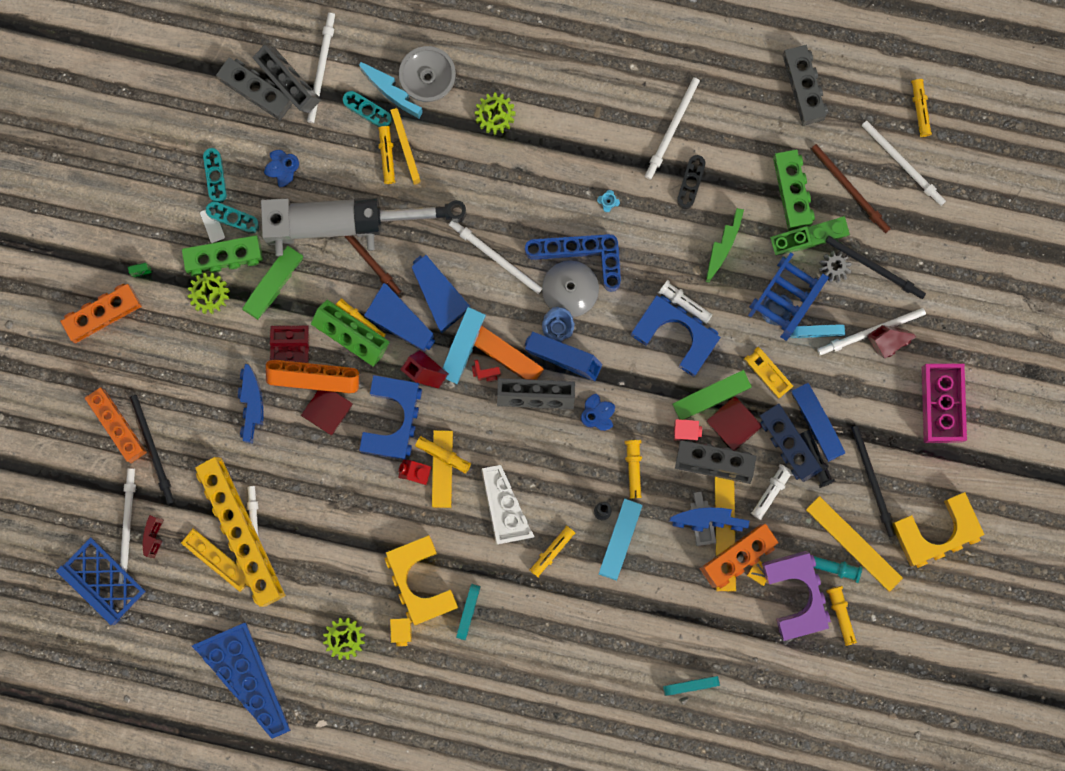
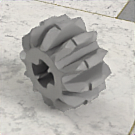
M834 251L830 252V256L825 254L823 256L825 260H821L819 263L824 266L819 269V272H825V275L830 277L829 283H832L834 278L836 283H840L841 279H847L846 274L851 273V270L847 267H850L852 263L845 262L849 257L846 255L842 258L841 251L838 252L837 256ZM834 263L838 264L837 271L833 270L834 267H831Z

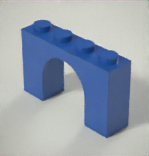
M656 295L632 331L631 337L647 346L662 325L670 322L683 325L690 332L692 344L678 368L695 377L721 337L718 336L719 333L715 329L704 327L702 325L703 322L698 318H691L686 315L687 312L683 308L672 306L670 304L671 301L666 297Z
M373 375L370 395L398 402L403 407L405 417L401 428L391 435L363 432L359 451L361 453L406 460L412 451V445H409L410 437L414 438L416 426H413L414 418L417 419L419 407H416L417 399L421 400L422 388H420L419 383Z

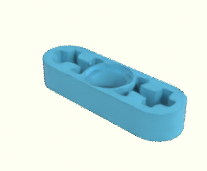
M845 325L797 326L790 338L844 336Z

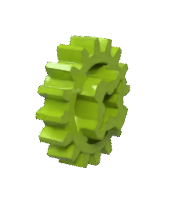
M494 93L493 97L486 94L487 99L481 98V105L476 104V108L479 110L475 111V116L478 117L476 123H481L480 129L486 127V133H489L491 130H493L494 135L497 134V130L504 133V128L510 129L509 123H514L512 117L516 116V112L511 111L514 109V104L509 105L510 98L504 100V94H501L500 97H497L496 93ZM503 105L506 107L508 114L502 110ZM498 109V114L492 119V113H495ZM482 114L488 117V122L484 120Z
M204 273L203 278L197 275L198 281H191L194 286L193 288H188L192 294L187 295V297L193 299L190 304L192 306L196 305V311H200L202 308L203 314H206L207 310L214 314V309L220 312L221 305L226 307L224 300H229L226 293L230 292V290L224 288L227 283L225 281L221 282V276L215 279L214 273H211L210 277ZM211 282L218 284L219 288L213 287ZM208 288L212 292L209 298L205 295L208 293ZM198 300H205L206 305L200 304Z
M339 618L338 624L332 621L333 627H326L329 633L323 634L324 637H327L323 644L329 645L326 651L332 650V657L338 654L339 660H342L343 656L349 660L350 654L356 657L357 653L355 651H362L363 649L360 647V644H365L361 637L366 635L360 633L363 627H356L357 621L351 624L350 618H347L346 622ZM340 626H348L345 631L337 630ZM354 631L357 634V643L353 640L352 634ZM348 634L347 639L349 642L341 644L342 639L340 636ZM332 636L336 639L335 647L332 644ZM344 647L352 648L348 652H340Z

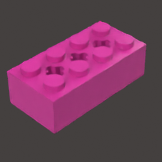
M965 364L923 365L921 368L924 443H963L967 441ZM942 380L944 384H947L945 388H943L940 385V382H942ZM943 400H944V403H947V406H945V407H943V405H941V401H943ZM943 418L945 422H948V425H946L945 427L944 424L941 423Z

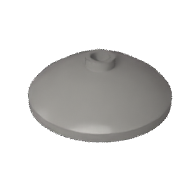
M423 46L410 51L402 60L399 68V79L402 88L410 97L418 101L433 102L443 98L450 92L455 82L456 71L452 59L446 52L436 47ZM429 75L431 79L425 80V76Z
M563 261L554 265L545 275L542 284V294L547 306L550 309L556 307L565 308L571 313L572 317H578L587 313L596 303L599 294V284L596 275L587 265L578 261ZM573 284L574 289L569 290L567 285Z

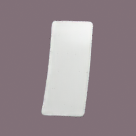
M211 208L212 215H215V209ZM206 210L201 211L200 215L210 242L214 243L224 239L225 236L220 222L210 219Z

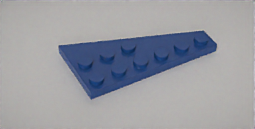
M246 622L192 645L194 650L199 653L207 665L212 668L220 680L238 698L246 710L251 713L272 739L291 731Z

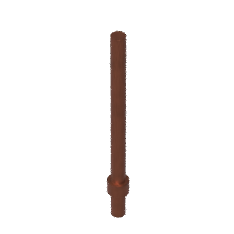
M815 144L811 150L870 216L869 219L876 223L886 234L891 228L881 218L882 215L878 210L875 211L821 148Z
M344 236L381 278L382 284H387L396 295H399L402 291L392 281L391 275L385 273L354 236Z

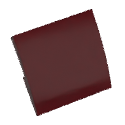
M309 325L270 326V360L309 363Z
M318 390L301 416L332 436L353 406V403L336 392Z
M735 396L706 421L720 436L721 440L733 451L737 450L762 428L757 419Z
M152 515L148 517L143 534V555L149 558L156 557L163 542L156 538L164 520Z

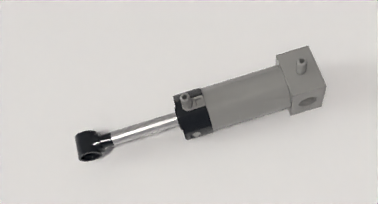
M378 197L290 203L289 199L261 200L263 239L267 245H275L276 256H282L283 244H294V239L353 235L366 237L367 250L374 251V236L380 235V225L384 221L446 218V221L451 220L459 223L466 218L467 214L464 203L458 200L445 204V207L381 210ZM460 208L462 212L456 216L452 214V210Z

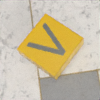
M759 561L752 566L747 576L764 586L766 579L762 567L763 562Z

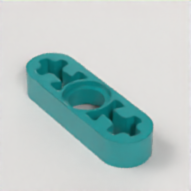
M354 91L344 94L343 103L347 109L377 127L391 126L392 118L389 112ZM355 97V101L360 104L358 110V106L355 103L349 104L348 98L352 99ZM364 106H371L373 108L372 113L369 115L363 114L362 109ZM377 110L379 111L377 114L381 118L387 116V123L383 122L380 124V119L375 116Z
M209 148L203 154L208 194L213 202L222 203L227 198L222 157L217 149ZM211 153H214V155L217 156L216 158H214V163L216 166L213 167L211 160L208 159V157H211ZM213 171L220 172V178L216 181L210 179V174ZM211 185H218L219 191L223 192V194H220V198H216L213 195L216 193V187H211Z
M211 202L206 207L208 217L214 221L248 234H253L259 229V222L252 215L219 202ZM218 207V210L224 213L223 219H221V214L215 213V215H212L211 208L215 209ZM230 213L238 215L236 222L231 223L227 220ZM242 216H244L243 220L249 223L253 220L255 226L247 229V225L241 222Z
M471 583L456 636L458 639L466 641L481 588L479 585Z
M718 676L665 685L663 686L664 696L720 686Z

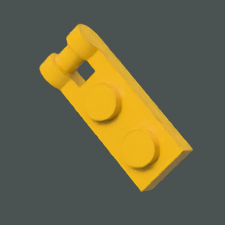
M756 347L753 350L754 353L750 356L747 355L743 360L777 399H780L793 385L762 349ZM758 358L763 361L759 366L755 363Z

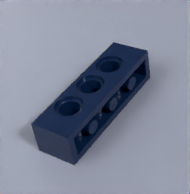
M780 404L775 405L760 415L763 420L760 422L765 432L769 430L773 437L770 440L776 448L780 447L783 451L780 455L786 464L790 462L794 468L791 472L796 480L801 479L804 483L823 470ZM777 424H784L783 431L775 432L774 429ZM792 439L794 440V446L790 449L785 448V442ZM804 456V463L797 465L795 463L796 457Z

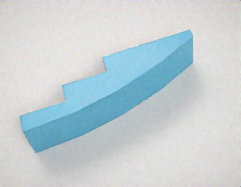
M360 62L361 71L374 87L402 110L420 119L423 113L422 108L408 101L409 95L407 92L395 87L394 77Z
M470 307L467 308L443 366V369L449 373L446 378L447 380L458 384L473 351L472 348L480 333L479 330L486 314Z
M624 499L599 575L617 581L643 505Z

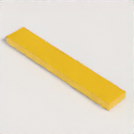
M714 477L715 508L732 509L731 517L735 518L734 481ZM731 526L715 527L716 556L735 543V530H731ZM723 563L721 570L725 574L728 572V566ZM732 576L728 579L729 583L723 588L716 587V591H736V577Z
M820 496L806 509L888 592L903 579Z

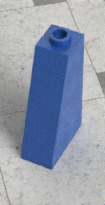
M427 255L424 257L419 256L413 261L412 270L437 327L443 333L465 315L470 305Z
M383 283L366 311L365 318L415 348L421 349L424 353L426 349L430 350L435 342L433 333L391 288Z
M533 331L525 342V350L530 354L594 382L603 365L590 353Z

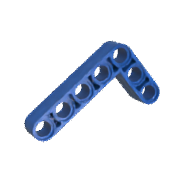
M614 235L532 239L525 245V254L532 260L601 255L604 288L609 292H614L620 287L618 240ZM608 240L612 241L615 245L611 249L604 246V243ZM593 242L596 247L593 250H588L585 244ZM554 244L558 249L556 252H549L547 247ZM567 244H575L577 247L576 250H567ZM530 246H537L539 250L537 253L532 254L528 251V248ZM608 259H612L616 262V265L608 267L605 262ZM614 278L617 280V284L610 286L607 284V280Z

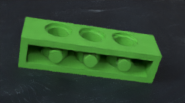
M798 150L776 153L773 161L787 229L790 231L806 226L810 227L815 220L813 209L810 210L809 207L811 197L809 191H806L805 188L807 178L801 169V166H803L802 155H798ZM786 169H794L795 175H788ZM796 186L799 189V193H792L790 187ZM794 205H801L803 207V211H795Z
M257 235L182 249L185 271L191 274V276H200L205 271L216 273L222 271V268L227 267L229 269H238L240 265L244 264L255 266L260 261H263L260 239ZM245 249L246 255L242 258L237 257L238 251ZM227 253L228 256L226 260L219 261V255ZM203 256L209 257L206 264H200V259Z
M326 300L317 309L311 322L312 326L373 367L383 357L390 341L329 300Z

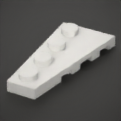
M502 466L482 468L481 472L496 545L534 538L533 532L530 530L518 500L513 494Z

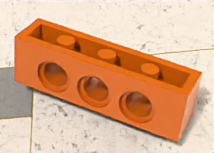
M121 284L112 293H105L99 296L98 300L94 303L84 304L81 310L76 313L70 312L64 316L65 319L60 322L70 340L76 344L142 307L132 287L129 284ZM120 298L121 305L118 307H114V301ZM104 308V314L98 317L97 310ZM83 317H87V318H88L87 324L84 325V326H81V325H80V320H81Z
M100 387L85 397V400L127 462L133 463L147 453L105 389Z
M760 524L699 569L712 588L719 587L721 589L729 583L728 579L732 576L738 577L744 573L745 570L743 568L748 565L753 566L759 562L761 555L764 553L768 555L775 550L774 546L779 542L766 524ZM754 541H756L759 545L757 551H754L752 548V543ZM739 552H741L744 557L741 563L737 560V554ZM723 563L727 564L728 566V572L726 574L723 573L721 570V566Z

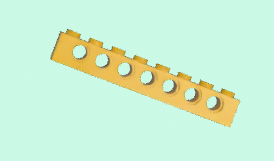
M213 457L195 467L197 471L196 477L205 488L204 494L206 498L212 503L213 514L219 519L221 523L220 529L229 540L228 546L236 555L237 566L245 575L244 581L253 592L252 598L259 607H266L285 597L282 586L222 458ZM214 476L217 477L216 485H213L212 479ZM222 493H224L225 495V501L223 503L220 501V496ZM230 510L233 512V518L231 520L228 518V513ZM238 528L241 529V536L239 538L236 535ZM246 545H248L250 549L247 555L244 553V547ZM254 562L258 566L256 572L252 570V565ZM262 580H264L266 583V587L264 590H262L260 587V582Z

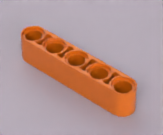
M481 326L474 346L520 378L538 380L544 371L540 365Z
M270 360L266 363V382L274 386L355 393L359 389V371L351 367Z

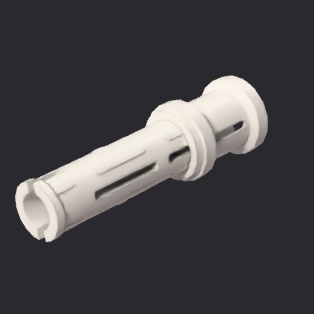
M667 280L658 294L664 295L671 300L672 304L676 305L677 303L704 322V324H707L713 314L685 296L682 289L678 290Z
M779 464V469L775 476L770 478L769 487L750 513L759 520H762V517L779 491L785 489V484L789 477L793 476L791 470L782 464Z

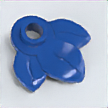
M274 150L270 152L272 161L266 165L264 174L269 177H277L278 186L285 187L293 180L294 172L299 167V159L293 154H286L283 150ZM291 160L292 164L288 167L287 162Z
M598 394L591 395L586 400L585 410L581 414L582 423L586 427H596L602 431L609 430L613 427V423L609 418L615 411V405L611 402H601ZM588 415H592L594 420H590Z

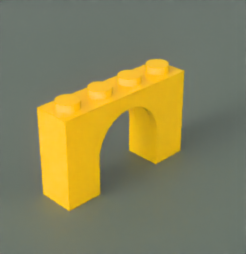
M965 492L944 501L953 521V532L949 540L941 545L931 544L922 537L912 515L892 523L910 566L922 567L928 564V559L934 558V560L945 557L944 553L949 550L954 553L963 549L962 545L969 542L972 545L981 541L979 537L985 534Z
M430 535L386 552L387 557L384 558L388 569L392 568L394 575L391 577L395 587L399 586L401 593L398 594L402 605L406 604L408 608L406 616L410 618V623L413 622L414 625L458 609L452 590L431 598H420L409 589L407 576L411 567L415 563L437 554Z

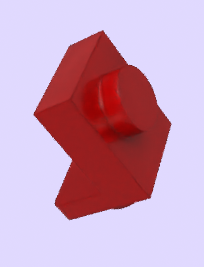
M474 360L475 365H472L474 377L478 376V381L486 380V382H493L498 380L497 377H501L499 367L480 370L479 361Z
M403 460L399 466L398 478L426 485L431 466L411 460Z

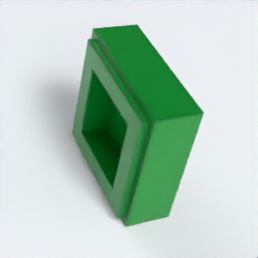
M146 262L128 267L129 274L132 277L152 273L150 266Z

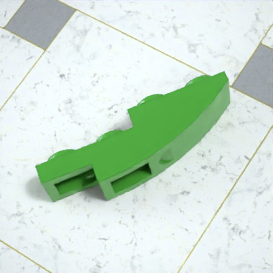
M843 216L770 238L775 255L777 256L826 244L825 240L828 236L840 239L850 236L846 218Z

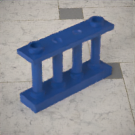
M791 252L787 258L782 257L777 265L780 269L759 300L756 298L749 306L752 310L748 315L752 317L757 310L780 325L781 329L784 330L780 337L785 341L792 335L829 278L825 274H822L819 279L816 277L812 278L791 264L789 261L794 255ZM784 268L809 284V287L812 288L810 293L807 291L803 292L782 278L780 274ZM776 282L800 298L802 305L800 307L792 305L771 291V287ZM765 296L791 312L792 320L787 319L786 321L763 306L761 302Z

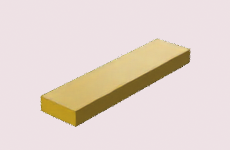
M397 108L390 111L413 184H419L421 182L399 111Z
M434 431L433 443L452 453L453 431ZM433 456L432 508H452V466L448 467L445 462Z
M192 528L181 544L241 592L246 586L244 581L245 575L239 569L237 563Z

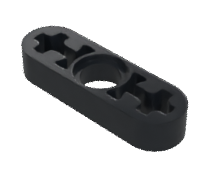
M694 155L689 159L677 198V203L682 209H689L694 204L706 164L705 159L700 155ZM696 160L700 161L699 164L702 167L698 166L696 174L688 173V171L693 172L694 164L691 163H695ZM687 178H695L697 184L694 187H689L686 184ZM694 191V194L692 192H690L688 199L691 200V202L683 204V200L681 198L685 197L686 192Z

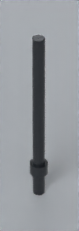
M828 236L826 238V243L902 287L901 290L906 293H912L920 299L925 297L926 293L915 287L914 283L909 280H903L833 237Z
M133 395L130 397L159 479L160 491H163L167 504H172L175 502L170 489L172 486L164 473L138 396Z
M858 425L851 427L881 514L879 516L881 523H884L888 537L895 536L896 533L891 522L893 519L891 513H888Z

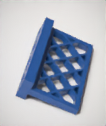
M92 537L64 565H61L56 570L110 625H116L121 620L120 618L146 592ZM90 544L96 548V557H86V549ZM77 559H83V571H75L70 565ZM86 559H96V571H86ZM100 559H107L110 562V570L100 571ZM110 572V584H100V573ZM113 572H121L124 575V584H113ZM86 573H96V584L89 585L86 582ZM100 586H110V598H103L100 595ZM113 586H124V598H113ZM127 586H135L140 592L135 597H127ZM113 600H124V608L119 613L113 608Z

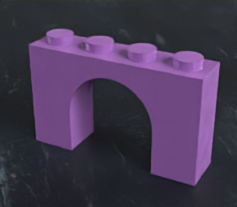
M807 551L762 563L765 579L768 584L788 579H799L805 582L809 590V600L804 609L798 613L776 619L780 636L784 641L829 629L828 623L831 622L828 611L824 610L823 604L826 603L823 592L820 593L818 585H821L818 573L815 574L813 568L816 566L814 556L810 555Z

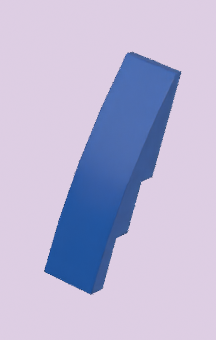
M809 383L792 390L791 394L827 461L829 462L845 454V450Z

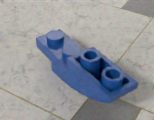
M245 364L244 369H241L240 380H243L242 388L239 387L238 399H240L242 404H247V407L243 409L245 425L241 427L240 437L243 438V442L253 444L255 425H263L264 406L256 374L249 364Z
M713 507L688 510L676 514L668 520V522H673L672 526L684 528V525L692 526L691 530L703 532V529H708L710 522H712L714 527L723 528L724 525L731 526V530L742 532L743 528L748 529L750 521L731 517L732 509Z

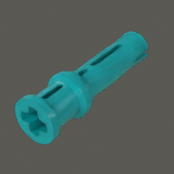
M814 556L816 566L813 568L838 574L837 577L841 579L845 577L855 580V583H859L863 566H851L845 561L840 564Z

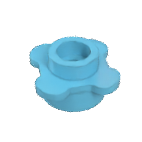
M608 190L597 199V202L603 206L604 212H610L613 207H617L620 204L619 199H616L612 190Z

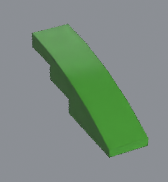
M736 209L732 226L725 225L721 243L714 242L705 282L709 283L727 257L738 233L744 209Z
M287 246L283 251V255L278 257L253 291L242 310L259 320L280 294L281 288L290 279L292 272L303 260V255Z
M742 370L672 405L679 420H685L752 388L745 371Z

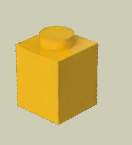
M410 618L390 619L391 643H396V646H408L407 642H412Z

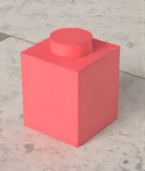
M675 420V441L691 440L697 442L698 437H702V426H699V421Z

